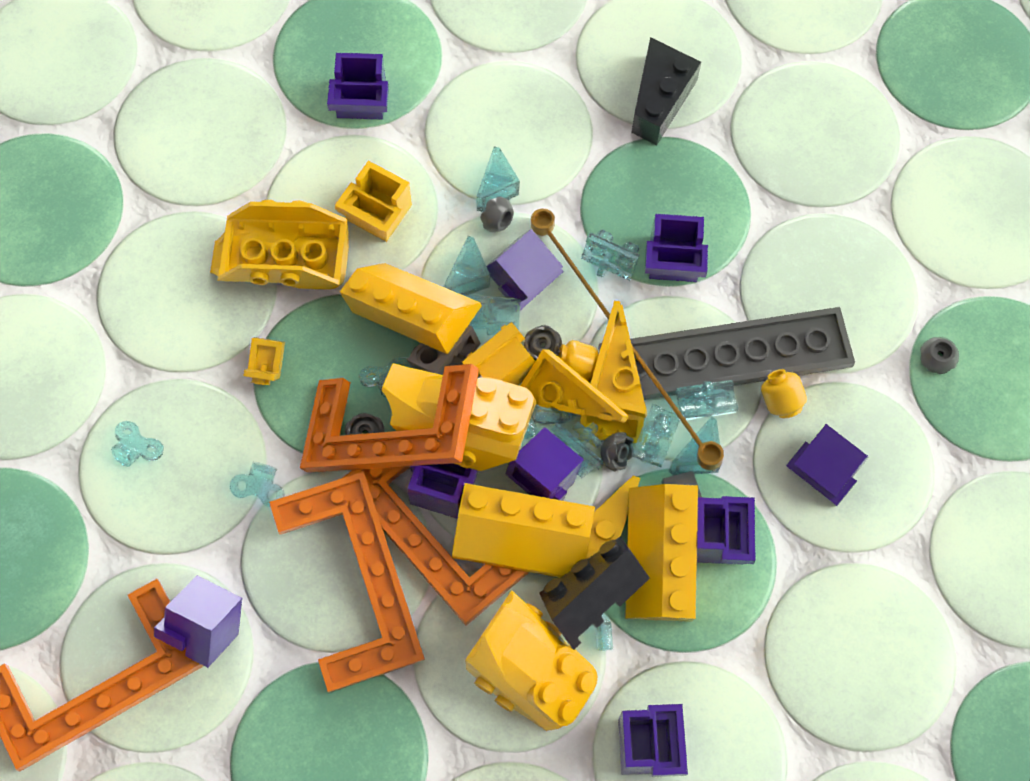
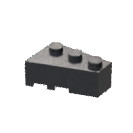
M650 37L631 133L655 145L659 143L697 83L701 61Z
M620 536L616 540L604 543L599 551L590 558L578 561L571 571L561 578L549 581L544 589L539 592V595L551 620L573 650H575L581 644V641L578 639L580 635L591 625L598 628L604 622L601 616L614 603L620 607L650 578Z

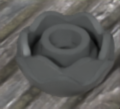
M501 196L490 199L486 204V210L480 216L484 229L490 232L505 230L510 225L514 216L512 204L507 198Z
M541 325L535 327L525 335L524 348L535 361L543 349H549L556 356L559 355V347L562 345L561 336L550 326ZM542 343L546 344L545 347H540Z
M930 338L920 348L921 362L930 372L945 374L954 369L958 364L959 351L956 345L947 338Z
M360 413L354 416L345 426L346 435L362 434L364 431L368 433L385 432L381 419L367 413Z
M618 432L608 436L601 446L600 455L602 461L608 469L614 472L625 469L627 461L634 455L632 446L634 440L627 436L625 432Z

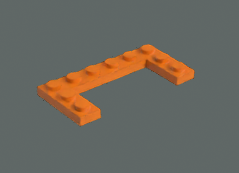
M473 364L444 367L433 428L340 436L351 382L344 378L319 380L300 469L311 473L462 463L479 369Z
M410 466L357 469L347 473L344 477L364 471L383 531L465 626L529 573L485 564L469 577L389 486L392 481L409 469Z
M364 471L270 501V507L280 535L343 515L382 635L380 639L318 659L328 693L424 661L425 658Z
M158 579L128 594L157 652L37 720L34 719L9 666L5 663L0 666V737L16 770L22 771L203 667V665L185 656L186 648L180 651L154 637V627L164 618L165 607L171 602Z

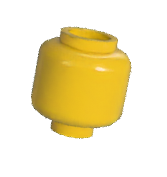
M571 340L566 345L562 344L559 347L560 353L558 357L585 380L590 382L599 355L597 348L576 340Z
M784 369L771 372L767 376L768 379L761 386V393L768 411L780 418H790L799 414L807 401V395L800 377L796 373L786 372Z

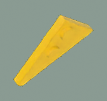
M614 300L591 385L626 414L646 418V405L623 305H621L620 301Z
M549 349L541 351L536 362L520 385L532 393L534 399H536V404L541 407L556 408L564 412L589 415L602 420L625 423L629 415Z
M632 476L594 511L586 559L597 553L600 547L607 541L616 540L621 536L628 517L629 488L638 487L641 478Z

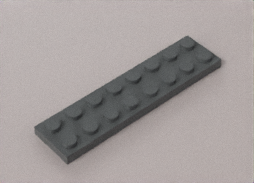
M840 307L630 339L631 344L668 396L762 382L768 379L767 376L771 372L779 369H784L786 372H793L801 376L852 368L855 364ZM599 343V346H598L599 352H600V348H601L602 343ZM635 357L644 400L663 397Z

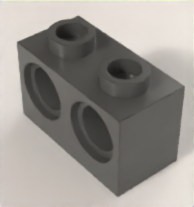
M468 325L448 354L420 343L413 349L407 361L411 368L443 375L445 366L463 365L462 362L467 358V355L471 352L474 353L481 343L473 327Z

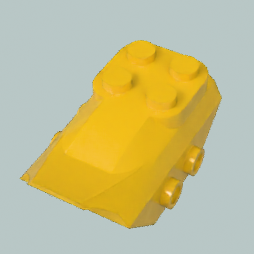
M268 199L261 202L250 201L227 215L225 232L214 244L210 273L218 276L217 281L251 282L256 285L282 283L283 285L298 289H335L342 285L346 276L349 251L347 219L312 203L300 200L292 201L291 203L276 202Z
M392 364L381 391L390 404L392 411L390 425L396 431L433 428L442 374ZM489 377L478 378L462 463L454 464L464 468L483 471L516 460L536 405V399H534L532 393L527 388Z
M511 590L465 659L466 670L476 678L474 684L490 695L494 693L497 696L494 701L505 710L512 712L514 709L546 731L568 726L577 718L594 691L598 678L597 671L561 637L562 633L554 624L545 622L541 618L543 613L538 608L525 603Z

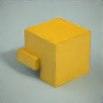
M368 160L355 178L356 184L351 182L336 202L335 210L345 215L347 221L387 242L412 206L410 182Z
M511 322L507 326L505 324L501 327V331L474 353H469L462 362L463 364H473L479 369L478 377L481 375L482 377L519 385L536 362L521 344L525 340L524 336Z

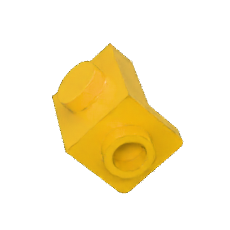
M253 337L251 340L248 369L244 370L243 376L251 377V383L270 385L271 381L280 379L285 342Z

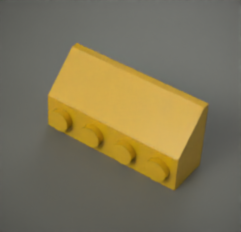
M386 263L357 268L340 290V294L352 313L445 354L450 352L482 307L478 301Z
M465 483L458 513L452 558L561 578L571 571L578 561L586 559L595 507Z
M660 484L629 488L627 546L650 579L626 600L625 619L687 622L696 619L698 485Z

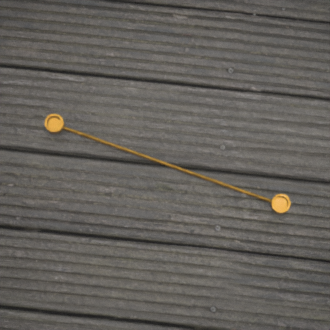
M544 208L535 210L531 215L532 230L540 236L548 235L609 320L610 313L552 234L555 227L554 214ZM632 345L634 356L698 444V464L705 470L719 468L724 457V450L721 445L713 441L701 442Z

